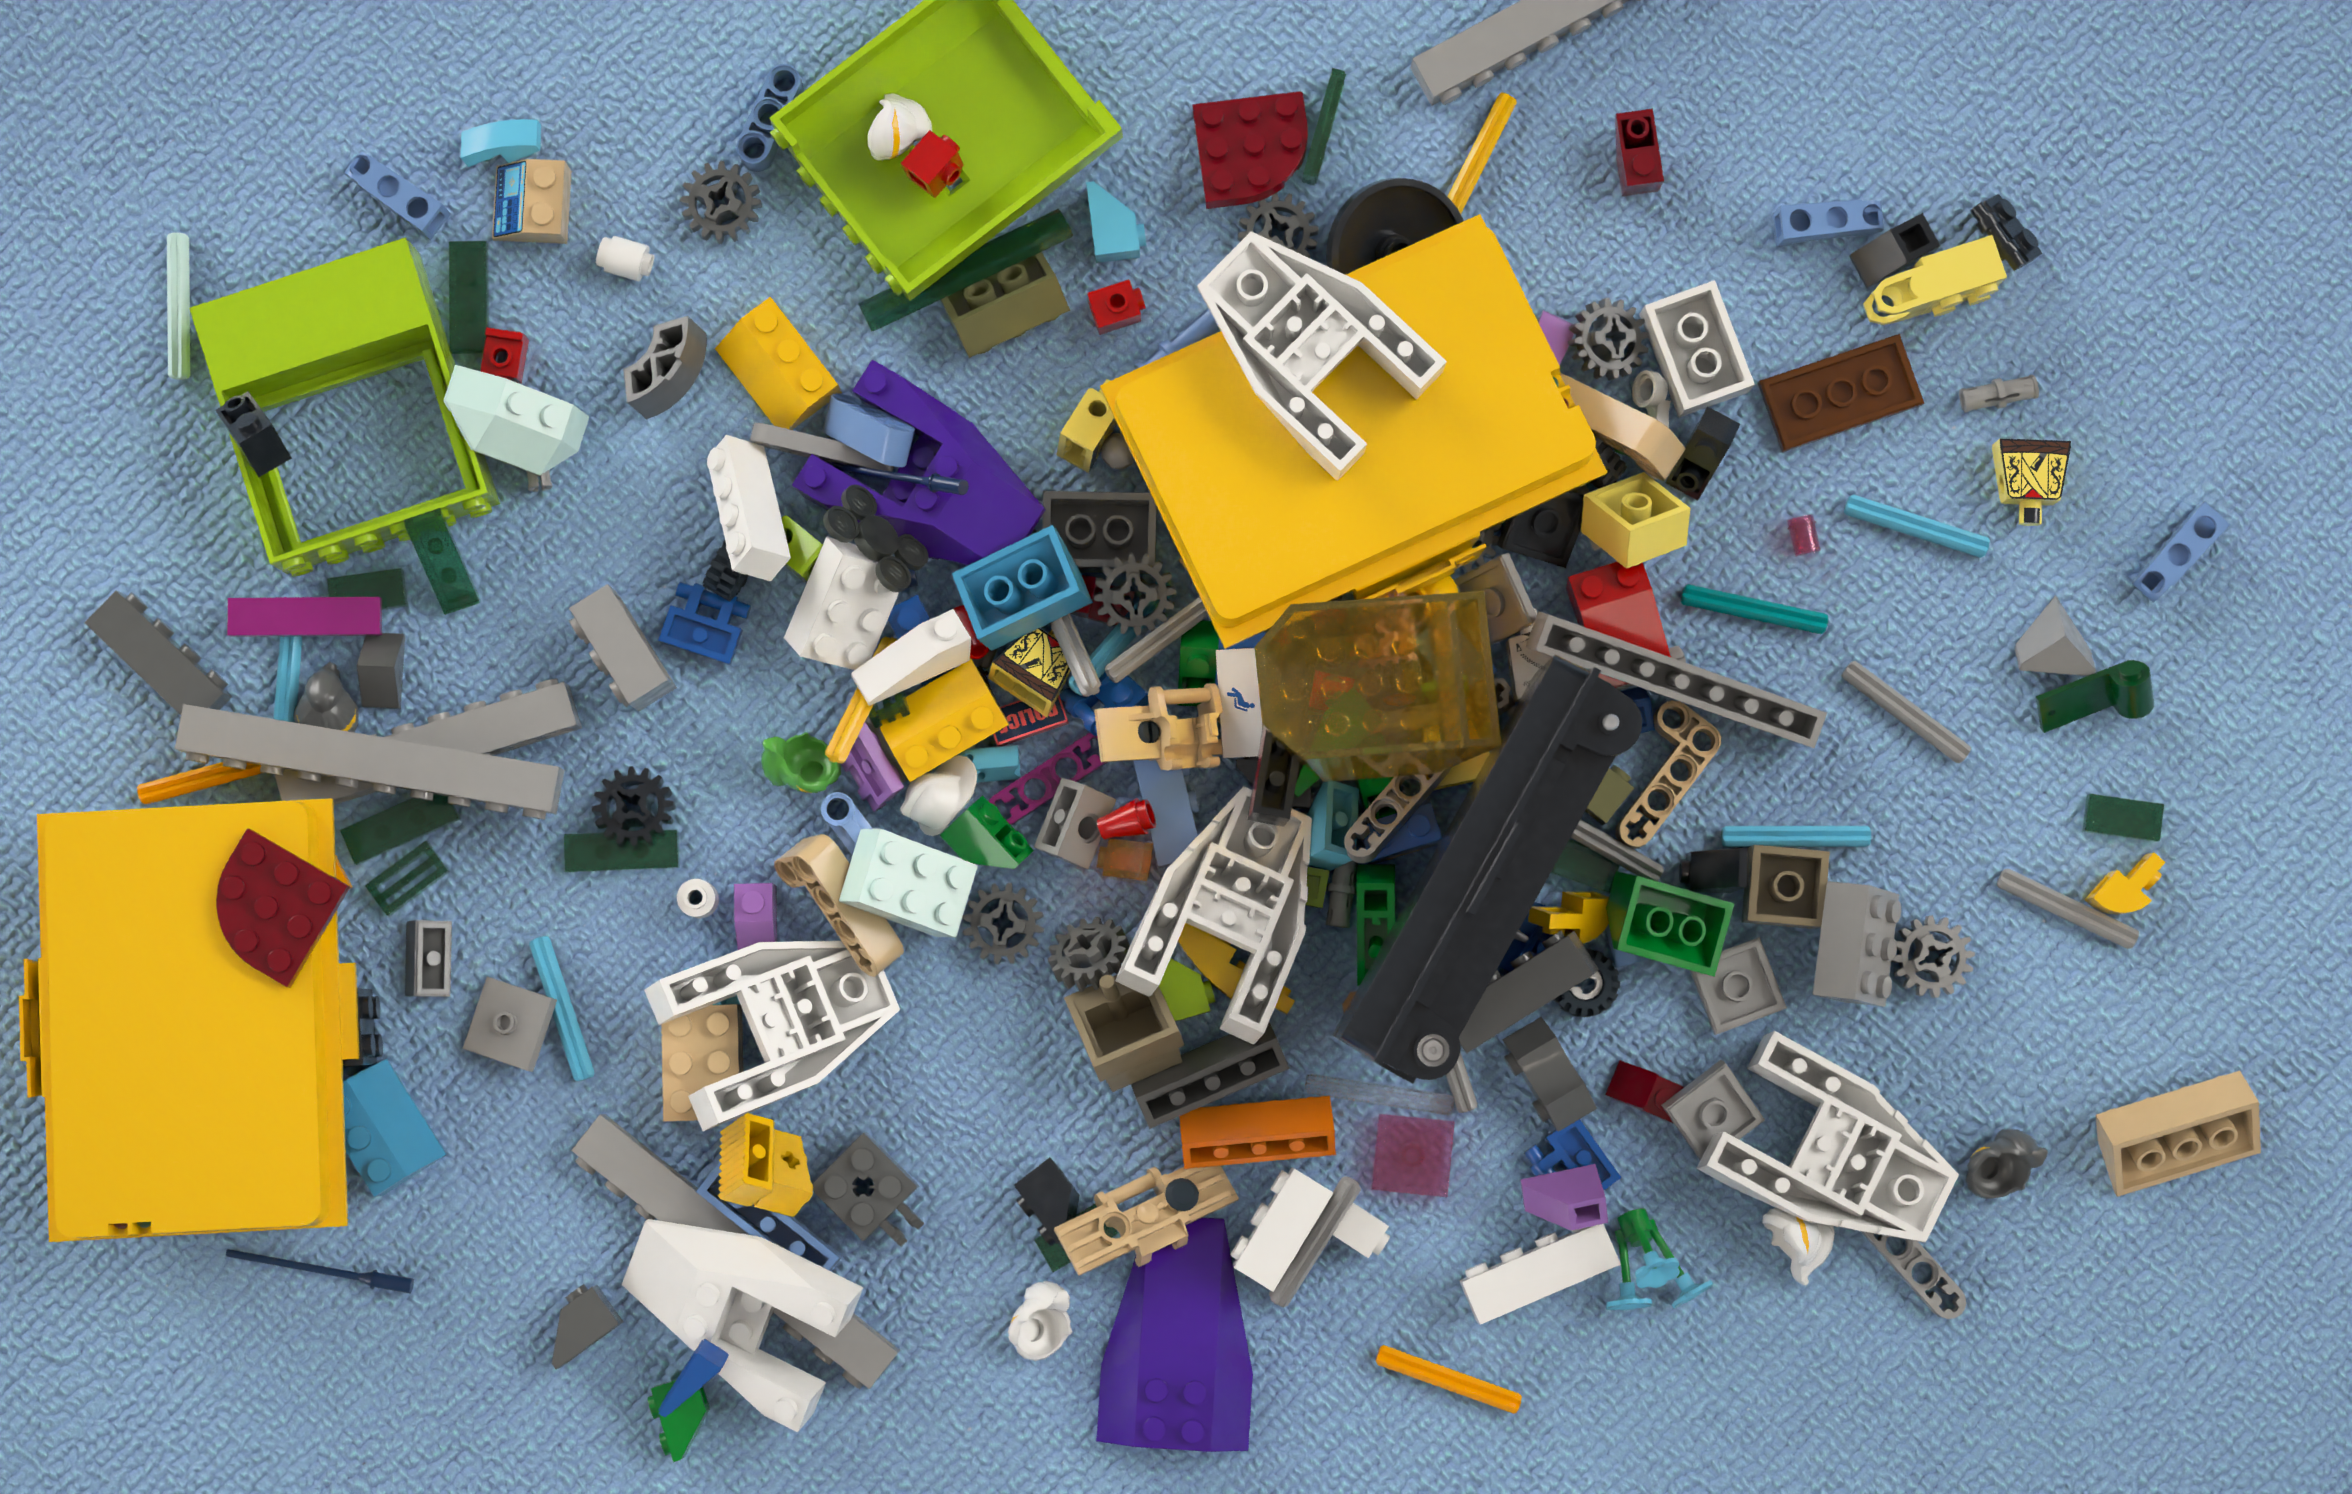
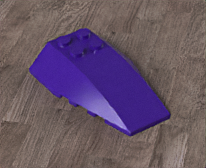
M1202 1217L1185 1225L1188 1232V1242L1186 1245L1175 1250L1172 1244L1157 1250L1152 1253L1151 1261L1140 1267L1137 1266L1134 1259L1101 1363L1097 1442L1130 1447L1204 1452L1248 1451L1253 1371L1225 1220L1223 1218Z

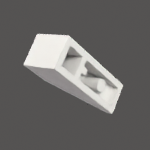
M954 609L913 628L851 673V677L870 706L970 661L971 637Z

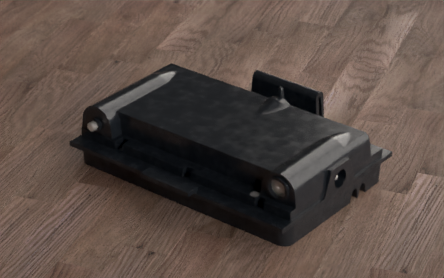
M1555 654L1534 674L1333 1033L1334 1037L1361 1053L1363 1058L1378 1064L1412 1084L1416 1078L1423 1080L1440 1078L1449 1073L1457 1063L1460 1054L1459 1036L1512 941L1516 939L1523 943L1527 942L1529 937L1519 929L1615 757L1630 749L1640 736L1642 717L1637 705L1631 698L1610 683L1599 678L1601 670L1593 667L1588 671Z

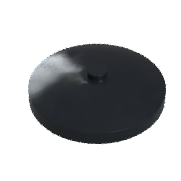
M1388 178L1370 183L1354 193L1337 213L1327 241V267L1346 275L1457 225L1464 220L1457 207L1443 192L1423 181L1407 178Z

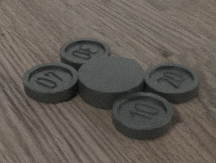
M860 485L849 486L841 496L843 507L833 506L824 514L823 522L826 530L834 539L840 542L848 543L854 539L858 549L866 557L878 561L875 572L880 583L892 592L904 591L911 583L909 569L914 571L920 570L928 562L926 547L909 534H903L898 538L893 526L882 517L875 515L877 503L873 495Z

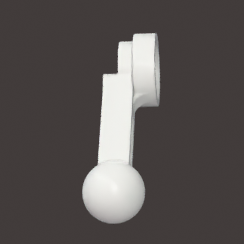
M1644 370L1634 380L1632 387L1633 401L1638 407L1646 408L1649 416L1669 428L1671 401L1665 400L1668 393L1667 381L1658 372ZM1645 472V473H1646L1648 476H1650L1652 479H1657V478L1651 476L1650 474H1648L1647 472Z

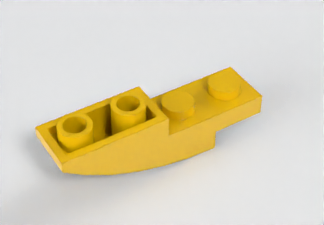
M1185 923L1178 943L1195 967L1216 988L1232 999L1246 965L1241 961L1236 966L1229 963L1237 949L1230 946L1231 943ZM1283 986L1275 1008L1287 1015L1295 1000L1288 997L1291 990Z

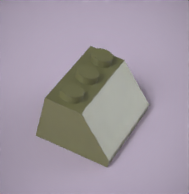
M1035 240L934 287L969 358L977 354L986 353L992 347L1008 339L1019 337L1027 330L1044 322L1053 321L1061 314L1070 311L1057 277Z

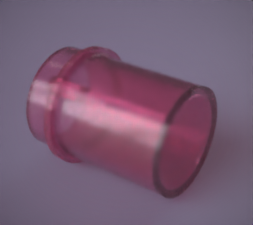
M1813 514L1787 520V530L1790 531L1795 557L1821 551L1815 526L1817 522L1814 521Z

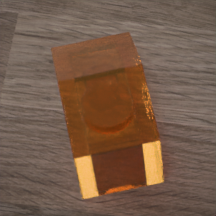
M1109 839L1107 847L1100 846L1096 868L1103 869V878L1147 885L1154 846L1152 843Z

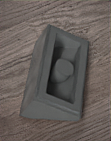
M407 921L405 996L450 997L452 921Z

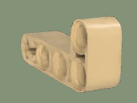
M1560 373L1565 385L1569 384L1572 400L1576 406H1580L1594 436L1600 438L1604 444L1631 456L1637 465L1651 476L1665 481L1685 451V447L1675 434L1655 418Z
M1668 701L1656 710L1653 716L1655 730L1676 747L1616 827L1615 835L1617 840L1632 849L1642 847L1651 840L1721 745L1719 731L1680 701ZM1665 710H1674L1680 715L1681 724L1679 728L1672 729L1664 724L1662 718ZM1703 732L1710 737L1711 747L1708 751H1700L1695 748L1693 744L1695 733ZM1673 762H1681L1687 766L1689 771L1687 780L1677 781L1671 776L1670 767ZM1651 792H1660L1665 797L1666 806L1663 811H1655L1648 805V796ZM1643 815L1655 820L1654 824L1647 820L1641 826L1639 833L1642 835V838L1636 837L1632 840L1628 838L1627 835L1630 830L1626 827L1627 824L1632 826Z
M825 834L802 839L774 862L778 876L790 887L805 886L857 965L867 975L875 977L904 953L900 939L886 918L839 902L850 863L838 845Z

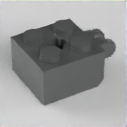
M867 1132L862 1133L813 1183V1192L862 1241H865L880 1226L902 1247L907 1242L905 1235L887 1219L896 1209L912 1227L919 1230L924 1225V1222L904 1203L919 1185ZM858 1178L862 1180L872 1179L874 1185L870 1186V1188H874V1192L871 1196L866 1193L862 1195L857 1193L856 1188L859 1186L855 1184Z

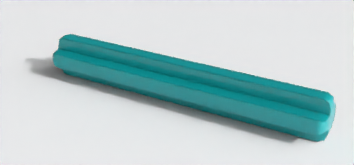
M1690 584L1683 587L1681 594V604L1816 634L1825 633L1828 626V615L1816 611Z

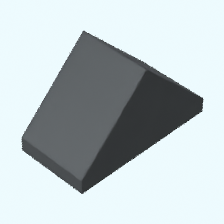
M382 633V636H365L357 662L362 707L401 709L405 634Z

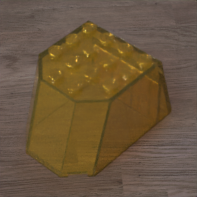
M1484 591L1290 604L1254 647L1262 725L1285 750L1324 782L1435 774L1502 745Z

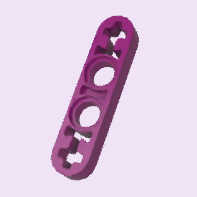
M1091 733L1086 734L993 795L989 799V803L995 805L997 801L1002 800L1004 804H1008L1015 799L1010 792L1017 788L1021 800L1029 807L1021 811L1020 805L1017 804L1010 809L1012 816L1006 821L1010 825L1015 824L1054 798L1061 778L1056 774L1055 767L1061 759L1069 758L1076 763V775L1068 779L1079 782L1108 763L1101 762L1100 757L1094 754L1086 759L1091 766L1084 769L1081 759L1073 753L1075 749L1081 748L1083 755L1091 749L1090 741L1092 739L1098 741V737L1093 736ZM1031 779H1039L1046 786L1044 796L1038 800H1031L1024 793L1025 784Z

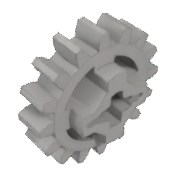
M1933 915L1926 916L1924 926L1918 919L1910 921L1912 931L1906 928H1901L1898 931L1904 939L1903 941H1896L1899 954L1895 955L1891 962L1899 963L1900 968L1893 973L1894 976L1904 975L1907 978L1903 984L1905 989L1916 985L1917 996H1923L1927 989H1929L1931 998L1939 997L1940 988L1947 995L1954 993L1952 983L1954 982L1960 986L1964 985L1966 981L1961 976L1962 972L1973 971V967L1966 964V959L1974 957L1975 952L1966 951L1964 947L1971 941L1970 937L1960 938L1958 936L1962 928L1960 925H1955L1949 929V921L1946 917L1941 918L1938 924H1935ZM1929 931L1940 933L1947 937L1949 941L1944 943L1937 941ZM1914 942L1916 949L1913 958L1908 960L1909 948L1911 943ZM1929 950H1946L1939 954V957L1935 959V963L1919 964L1920 961L1925 960V957L1929 955ZM1956 954L1955 967L1951 972L1948 966L1952 955ZM1919 971L1929 973L1935 982L1925 981L1915 973Z

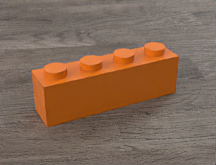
M1330 1096L1199 1107L1179 1116L1184 1169L1336 1155L1335 1129Z

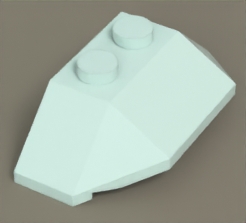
M459 365L454 367L444 397L446 407L451 411L458 428L472 451L536 475H542L579 451L589 420V416L573 404L509 379Z

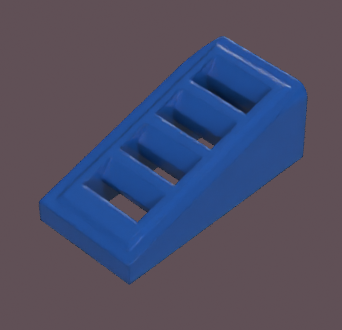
M701 1340L658 1409V1414L663 1417L671 1414L721 1371L729 1354L708 1340Z

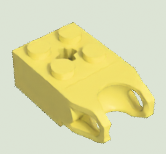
M1993 235L1922 257L1910 270L1883 280L1863 303L1869 322L1888 325L1933 312L1934 317L1954 311L1956 305L1967 300L1970 306L1989 300L1991 298L1990 294L1999 290L1998 286L2007 278ZM1882 296L1889 297L1894 306L1886 305L1882 300ZM1874 299L1878 311L1890 315L1885 317L1878 316L1872 308Z

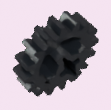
M629 766L628 775L622 776L618 770H615L614 776L616 780L611 783L609 780L603 779L602 783L606 788L605 792L594 793L595 798L601 802L599 805L592 806L594 815L602 816L595 821L597 828H607L603 835L608 841L617 836L616 843L620 848H623L627 841L631 842L634 850L639 849L641 840H645L649 846L654 845L652 836L655 833L661 837L666 835L662 828L663 823L673 824L674 822L672 817L667 814V811L676 809L673 801L666 800L673 794L669 787L661 788L664 780L660 775L651 780V772L648 768H644L641 775H637L634 767ZM639 785L636 789H624L627 786ZM657 796L658 811L656 816L651 813V805L655 802L654 798ZM613 799L616 802V811L612 814L613 818L611 819L609 809ZM623 800L635 806L639 805L644 816L638 812L629 811ZM631 827H644L637 831H628Z

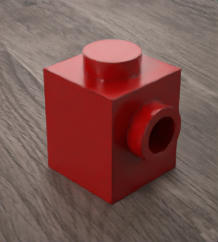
M931 130L925 134L901 162L907 178L933 198H936L947 185L950 186L956 182L964 166L958 153L960 147L947 135L943 134L940 138Z
M1129 279L1087 293V301L1099 335L1141 322L1140 310L1146 309L1140 288L1133 289Z

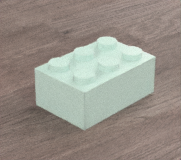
M860 829L839 902L935 937L956 938L978 865L883 829Z

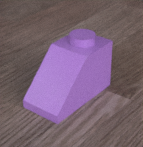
M734 884V922L738 950L758 942H777V886L775 884Z

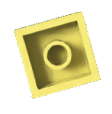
M1645 472L1584 494L1581 532L1627 569L1686 546L1690 507Z

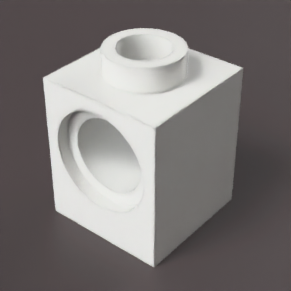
M1352 1203L1333 1233V1236L1367 1258L1370 1257L1372 1252L1379 1255L1390 1239V1236L1385 1233L1389 1226L1355 1203Z

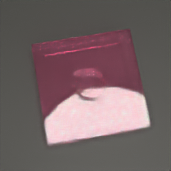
M1378 1114L1371 1190L1448 1197L1455 1121Z

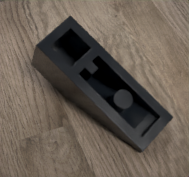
M1737 848L1689 852L1686 854V860L1680 861L1679 881L1680 883H1685L1686 890L1693 892L1732 893L1746 888L1748 849Z

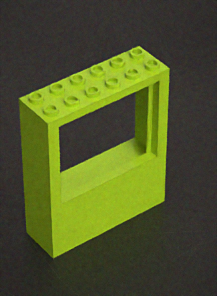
M406 237L189 308L220 407L230 398L249 391L262 411L265 412L421 360L425 361L465 489L303 542L300 540L278 468L276 467L258 478L229 433L264 547L272 566L286 574L291 573L292 577L305 575L314 570L313 565L327 561L328 565L338 564L348 560L350 553L362 549L363 553L375 552L385 547L384 542L395 538H399V541H408L421 535L420 530L432 526L436 530L448 528L457 523L456 518L470 514L471 518L481 517L491 513V507L500 504L485 455L470 449L451 411L448 410L444 403V397L456 364L420 253Z

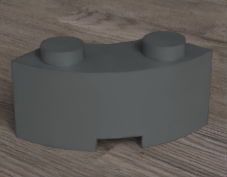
M689 316L654 325L653 338L647 352L635 364L623 369L627 403L645 419L657 416L676 404L689 391L701 371L706 354L707 335Z
M1542 1017L1502 1039L1509 1054L1504 1056V1059L1515 1076L1520 1073L1536 1098L1532 1105L1542 1122L1550 1120L1559 1132L1597 1109L1585 1083L1571 1064L1557 1037Z

